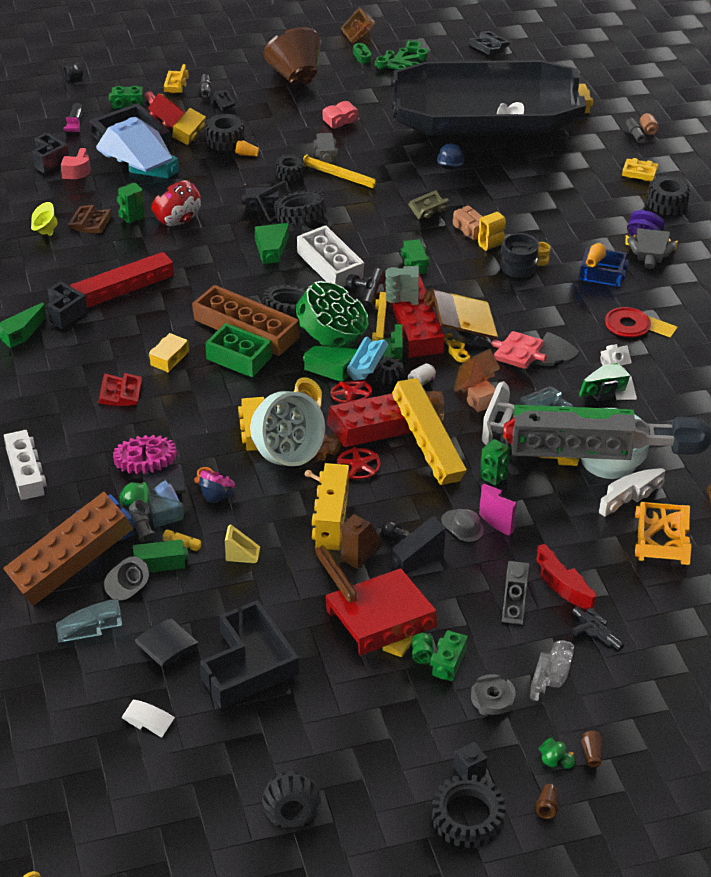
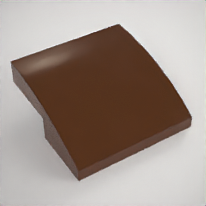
M94 205L79 206L68 227L80 232L102 233L113 215L112 210H96Z

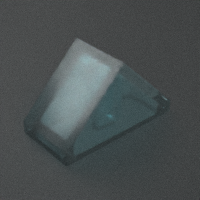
M149 493V515L155 527L180 521L184 518L183 503Z

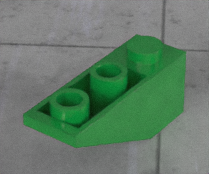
M42 302L0 322V339L10 348L25 342L46 319L44 303Z
M618 363L603 365L584 379L579 396L598 395L602 383L610 381L618 382L616 392L625 391L630 374ZM612 386L607 387L604 393H608Z

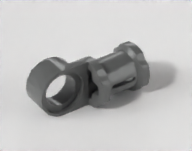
M137 499L129 506V512L133 519V528L136 529L139 535V542L145 543L152 540L156 535L148 523L149 518L147 514L149 513V506L143 500Z

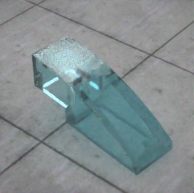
M118 599L91 605L56 623L59 642L102 635L101 629L122 626Z

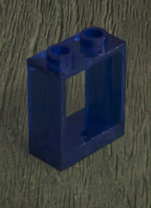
M586 246L580 267L579 280L620 287L621 280H625L626 270L628 269L629 260H626L627 253L606 249V256L598 263V265L619 268L618 271L589 267L586 264V260L591 247Z

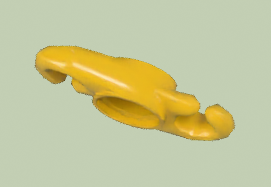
M453 333L445 334L444 340L448 345L449 354L457 362H468L471 356L465 350V344L456 341Z

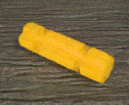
M165 530L163 533V541L182 539L183 547H187V549L190 547V550L199 551L202 544L199 539H191L192 537L177 532L174 534V531Z

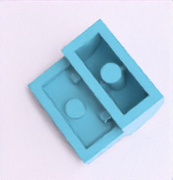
M365 337L347 367L348 375L354 381L366 379L369 373H373L389 344L385 340L372 341L369 337Z

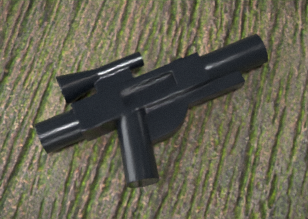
M578 606L573 609L572 613L583 623L572 628L575 636L585 632L591 637H598L609 647L613 646L618 651L623 649L624 644L605 627L608 622L600 617L593 607H590L586 612Z

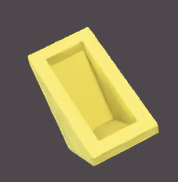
M229 525L225 538L226 561L256 563L260 546L234 526Z

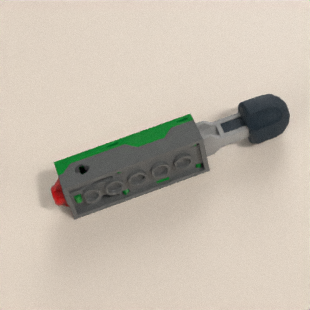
M515 405L513 419L504 423L503 438L512 444V455L631 460L633 448L640 449L646 445L671 446L674 454H700L707 450L711 444V429L704 420L695 417H677L673 419L672 425L647 424L641 419H635L634 410Z

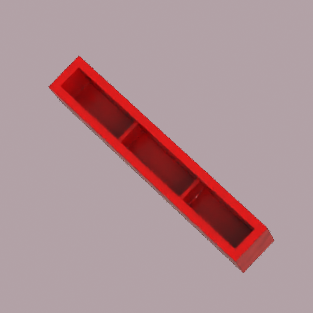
M164 252L71 284L70 287L86 295L88 308L174 276L173 262Z

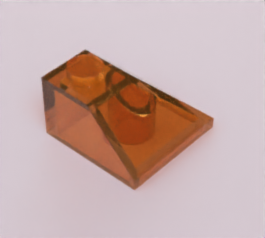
M359 7L341 27V30L350 42L354 43L366 34L376 22L367 12Z

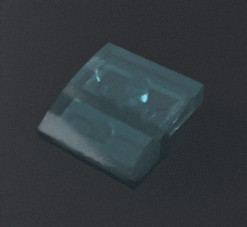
M551 386L520 398L522 405L573 407L572 404L562 399L560 391Z

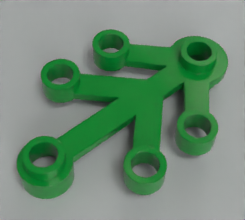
M400 48L395 57L394 51L388 50L385 56L377 57L375 66L379 69L389 67L399 70L406 68V66L419 64L418 62H410V60H427L428 50L420 48L417 50V54L408 55L407 48Z

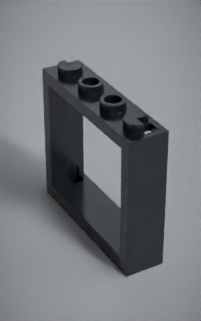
M139 103L90 120L91 134L99 141L108 127L126 121L129 118L137 117L156 129L166 146L171 144V131Z

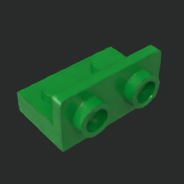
M395 324V332H391V338H384L389 344L384 352V358L385 356L388 358L394 357V359H400V363H402V324Z

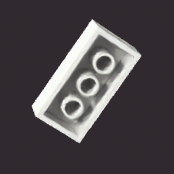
M326 225L297 236V253L326 282L343 287L347 285L346 280L350 274L358 275L360 279H363L364 262Z

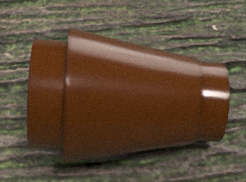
M597 731L585 732L581 739L588 766L598 767L602 764L604 739Z
M546 784L543 787L535 804L537 814L541 818L551 819L558 813L557 788L552 784Z

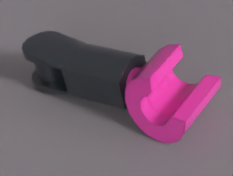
M73 104L72 111L69 117L66 118L67 126L64 127L65 132H80L79 122L83 115L81 111L82 104Z

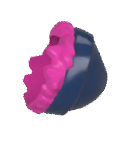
M211 470L201 471L199 485L204 498L208 502L217 503L232 496L235 488L233 480L229 479L228 476L223 478L218 472L212 474Z

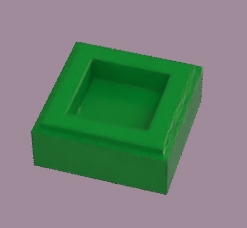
M408 40L406 44L408 53H417V50L422 47V42Z

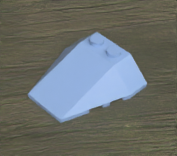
M137 117L129 118L126 121L108 127L96 146L97 150L106 157L110 158L113 156L119 162L126 161L129 163V166L144 172L172 161V157L159 132Z

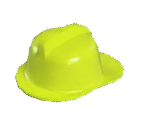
M50 202L43 203L32 214V230L38 231L42 235L48 234L52 236L53 230L58 224L54 215L53 204Z

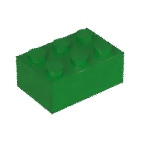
M227 323L206 342L207 360L252 378L272 358V340Z

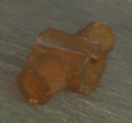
M333 432L329 436L324 435L323 443L315 455L318 460L323 461L329 454L336 456L339 453L341 442Z

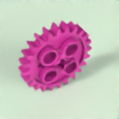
M145 435L143 438L137 436L135 440L130 438L129 442L123 441V445L118 444V448H115V452H113L114 463L117 465V468H122V471L128 470V473L135 471L136 474L140 471H143V474H146L147 471L153 473L154 469L161 470V467L167 468L168 464H173V460H176L177 456L176 446L172 440L168 441L167 437L162 439V436L155 438L154 435L151 437ZM145 447H146V457H147V458H146V461H144V448H145Z

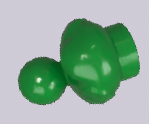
M551 737L539 747L542 753V761L547 766L555 768L559 760L561 766L565 769H571L575 765L576 760L573 752L566 753L567 746L565 743L555 741Z

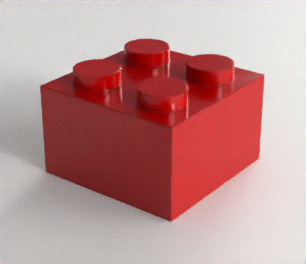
M158 93L148 107L153 117L156 119L161 118L163 120L162 123L171 129L186 113L160 93Z

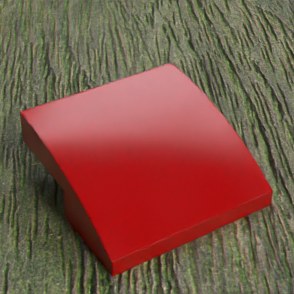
M104 373L98 403L111 406L136 405L138 403L142 377L124 373L123 378Z

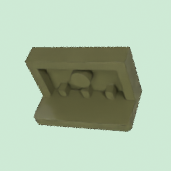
M435 190L411 200L408 205L418 220L422 218L427 219L436 212H443L447 208L446 205L449 200L448 198L442 200Z

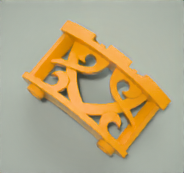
M641 502L640 506H636L635 518H639L635 557H639V561H644V557L680 560L681 564L690 565V537H685V534L689 532L690 506ZM647 508L660 509L661 519H659L655 511L652 514L653 518H648L646 515ZM665 509L678 510L679 512H674L669 515H666ZM662 528L669 538L674 539L667 542L664 546L659 545L650 538Z

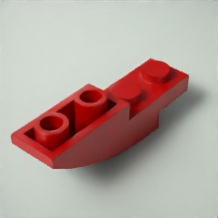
M546 544L538 546L536 560L541 565L540 577L544 582L569 602L586 610L590 607L594 609L597 596L595 591L586 584L583 576L579 575L574 568L567 570L565 565L560 563L555 553Z

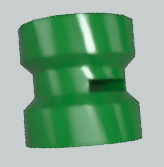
M426 633L416 634L411 640L413 659L417 663H429L434 653L432 648L433 638Z

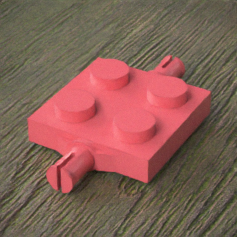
M514 331L502 342L495 339L491 342L492 347L499 348L494 354L495 360L524 369L534 360L546 362L548 357L546 354L539 353L544 346L542 339Z

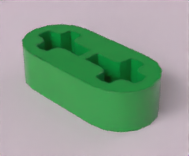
M363 43L355 44L353 46V54L361 63L371 62L372 54L367 46Z

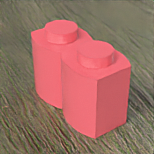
M343 101L336 106H328L322 110L323 120L331 128H338L358 120V109L349 101Z

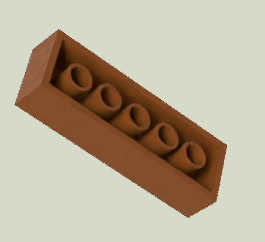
M213 285L192 303L194 320L217 330L227 323L272 340V354L280 356L301 337L298 319L217 285Z
M102 492L3 569L31 605L34 606L132 531L133 527L108 495Z

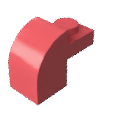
M80 148L77 157L64 156L61 163L62 179H80L91 172L90 158L87 155L86 148Z

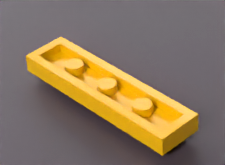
M380 292V298L376 299L375 309L378 310L376 333L373 332L372 341L384 340L387 308L386 292Z

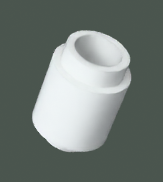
M426 363L412 370L408 375V379L418 378L423 386L435 379L436 371L433 366Z

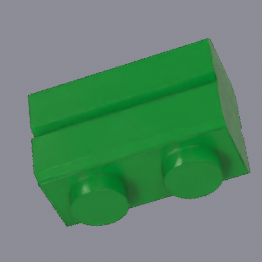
M136 183L119 188L117 201L120 204V209L118 210L120 218L129 224L143 219L145 214L142 188Z

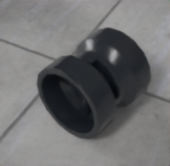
M77 62L72 66L66 65L63 67L64 75L68 81L74 77H83L80 63Z

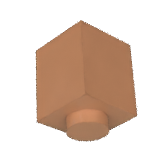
M487 380L469 387L468 404L477 412L487 409L496 388Z

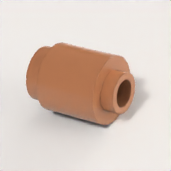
M646 113L640 117L639 123L645 134L653 135L658 131L659 125L653 115Z

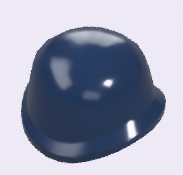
M446 144L441 148L437 162L440 165L460 167L464 164L465 158L462 149L458 145Z

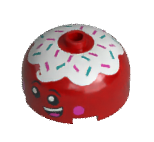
M184 180L167 188L169 191L165 192L161 197L158 195L151 205V210L157 219L167 226H178L189 222L201 207L200 192L194 183Z

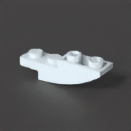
M663 468L644 470L614 481L608 485L607 495L601 498L599 513L606 517L631 499L639 502L641 499L647 498L651 492L663 486L665 470Z

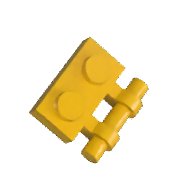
M627 158L622 176L653 181L658 164L648 160L645 162L639 161L637 158Z

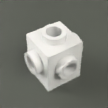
M617 344L606 346L607 350L601 351L600 360L602 365L618 363L622 367V365L631 363L627 345L617 347Z

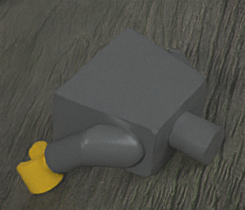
M638 228L637 235H633V237L626 235V245L630 246L639 261H645L644 266L648 269H653L655 263H661L663 258L668 257L676 250L678 241H671L669 238L670 232Z

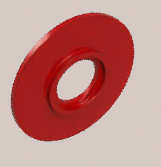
M616 308L608 312L605 317L606 327L614 334L623 337L642 336L651 327L650 318L644 312L635 308ZM630 318L636 324L634 326H624L620 323V320Z

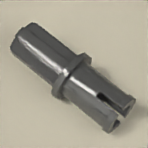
M203 74L200 82L201 96L207 98V94L208 97L211 95L210 89L212 85L210 76Z
M633 118L627 119L626 125L630 130V134L635 137L638 143L644 142L646 136L641 131V126L637 125Z

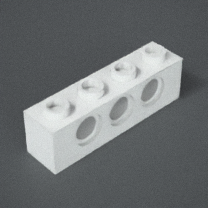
M27 430L4 434L6 450L20 499L24 500L44 495L43 487H46L47 484L45 476L40 475L43 473L41 463L36 462L39 460L37 450L32 449L35 448L33 437H29Z

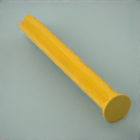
M308 154L303 158L304 167L308 166L370 188H374L376 185V179L311 158Z

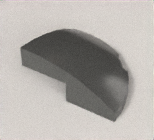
M547 332L542 339L544 346L539 351V353L548 356L547 360L543 362L536 359L532 363L542 366H554L555 363H560L563 360V364L575 359L579 355V350L561 337Z

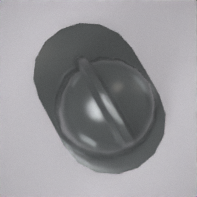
M450 510L443 514L441 518L443 526L462 541H477L484 533L480 518L473 510Z
M128 557L106 575L104 586L107 594L115 600L130 598L148 582L149 568L138 557Z

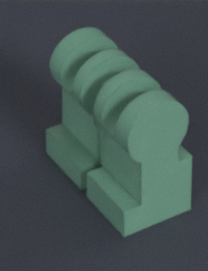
M404 266L403 269L397 267L388 268L386 270V300L390 303L405 301L411 302V305H418L419 266Z

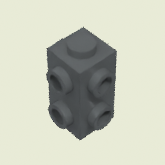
M332 133L316 134V140H314L315 157L319 158L320 161L335 164V157H338L336 139H333Z

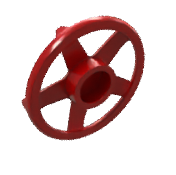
M365 380L346 381L335 385L331 389L330 395L337 402L348 403L357 401L352 399L357 398L359 394L365 395V397L358 400L367 399L372 393V388ZM365 386L369 391L360 390V388ZM340 387L344 388L343 390L336 391ZM344 394L346 401L337 399L335 396Z
M355 446L344 451L337 459V464L351 465L349 478L352 479L370 478L379 471L381 465L377 453L375 454L373 451L365 448H356ZM359 452L370 454V456L361 457ZM353 453V459H343L347 454ZM374 459L377 462L375 470L367 465L368 462ZM364 470L370 473L366 476H354L356 472Z

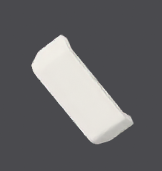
M504 381L497 385L484 416L482 441L485 445L492 440V431L502 434L504 423L509 422L511 415L514 413V405L509 403V387ZM498 411L504 412L501 422L495 423Z

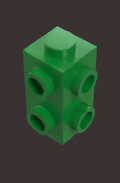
M112 87V93H109V102H112V108H125L137 103L143 107V87Z
M420 239L403 241L401 258H404L405 266H419V274L427 273V266H430V258L426 256V248L422 246Z
M493 439L482 449L480 478L495 486L501 480L506 479L509 472L507 470L510 460L509 446Z
M447 630L444 638L441 637L439 639L437 654L433 653L430 661V666H433V676L453 682L467 651L468 636Z

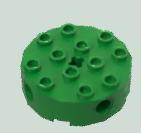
M318 281L308 287L296 305L300 326L318 340L322 346L350 348L354 346L369 325L368 315L358 299L354 300L349 296V291L331 282Z

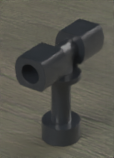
M375 268L372 277L366 281L361 280L358 275L350 274L347 277L346 284L349 288L357 289L359 286L364 287L366 293L363 301L376 305V299L379 297L377 290L380 284H384L386 271Z

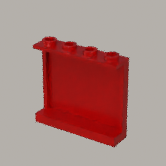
M401 568L353 585L358 593V600L352 603L346 600L340 590L326 595L327 612L330 616L336 614L357 641L360 655L437 627L436 609Z

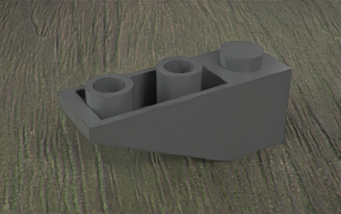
M508 561L502 623L523 625L529 563Z

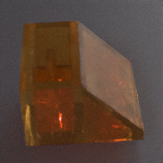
M490 349L474 356L459 366L454 386L455 392L461 389L465 392L469 387H473L495 376L494 372L499 370L500 367Z

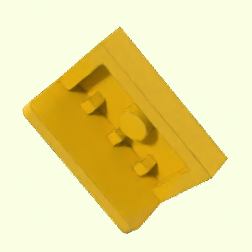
M186 64L182 65L181 71H168L164 92L182 93L183 87H186V79L189 77Z

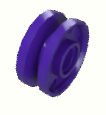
M637 210L632 212L626 229L633 236L637 235L638 228L663 231L665 223L655 213Z

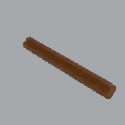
M324 545L317 546L315 549L317 557L346 600L350 603L357 601L358 593Z

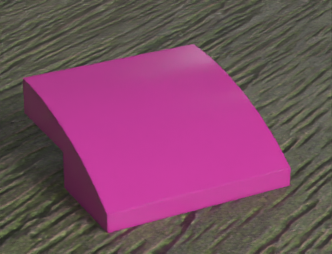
M483 483L479 515L489 525L510 536L514 529L516 502L501 497L502 490Z

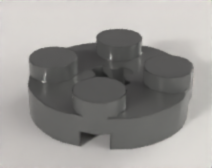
M495 674L484 675L477 679L476 684L471 688V700L481 715H498L512 710L516 691L514 685L508 679L506 682L500 679L501 676ZM490 692H494V694H495V695H498V696L492 697V696H489V695H490Z

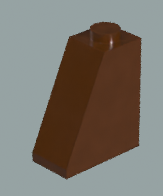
M353 514L342 525L341 560L358 569L382 546V542L370 522Z

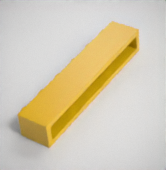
M418 378L398 381L392 392L393 398L397 401L402 415L409 424V429L413 432L418 446L421 447L426 461L432 468L434 477L438 480L440 486L461 481L467 470Z

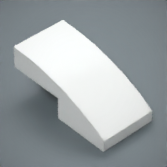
M133 699L121 718L138 729L144 726L162 738L175 717L153 705Z

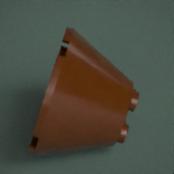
M297 27L286 30V34L280 37L275 36L270 40L264 49L266 62L290 81L291 85L310 84L318 72L321 38L316 30L309 27Z

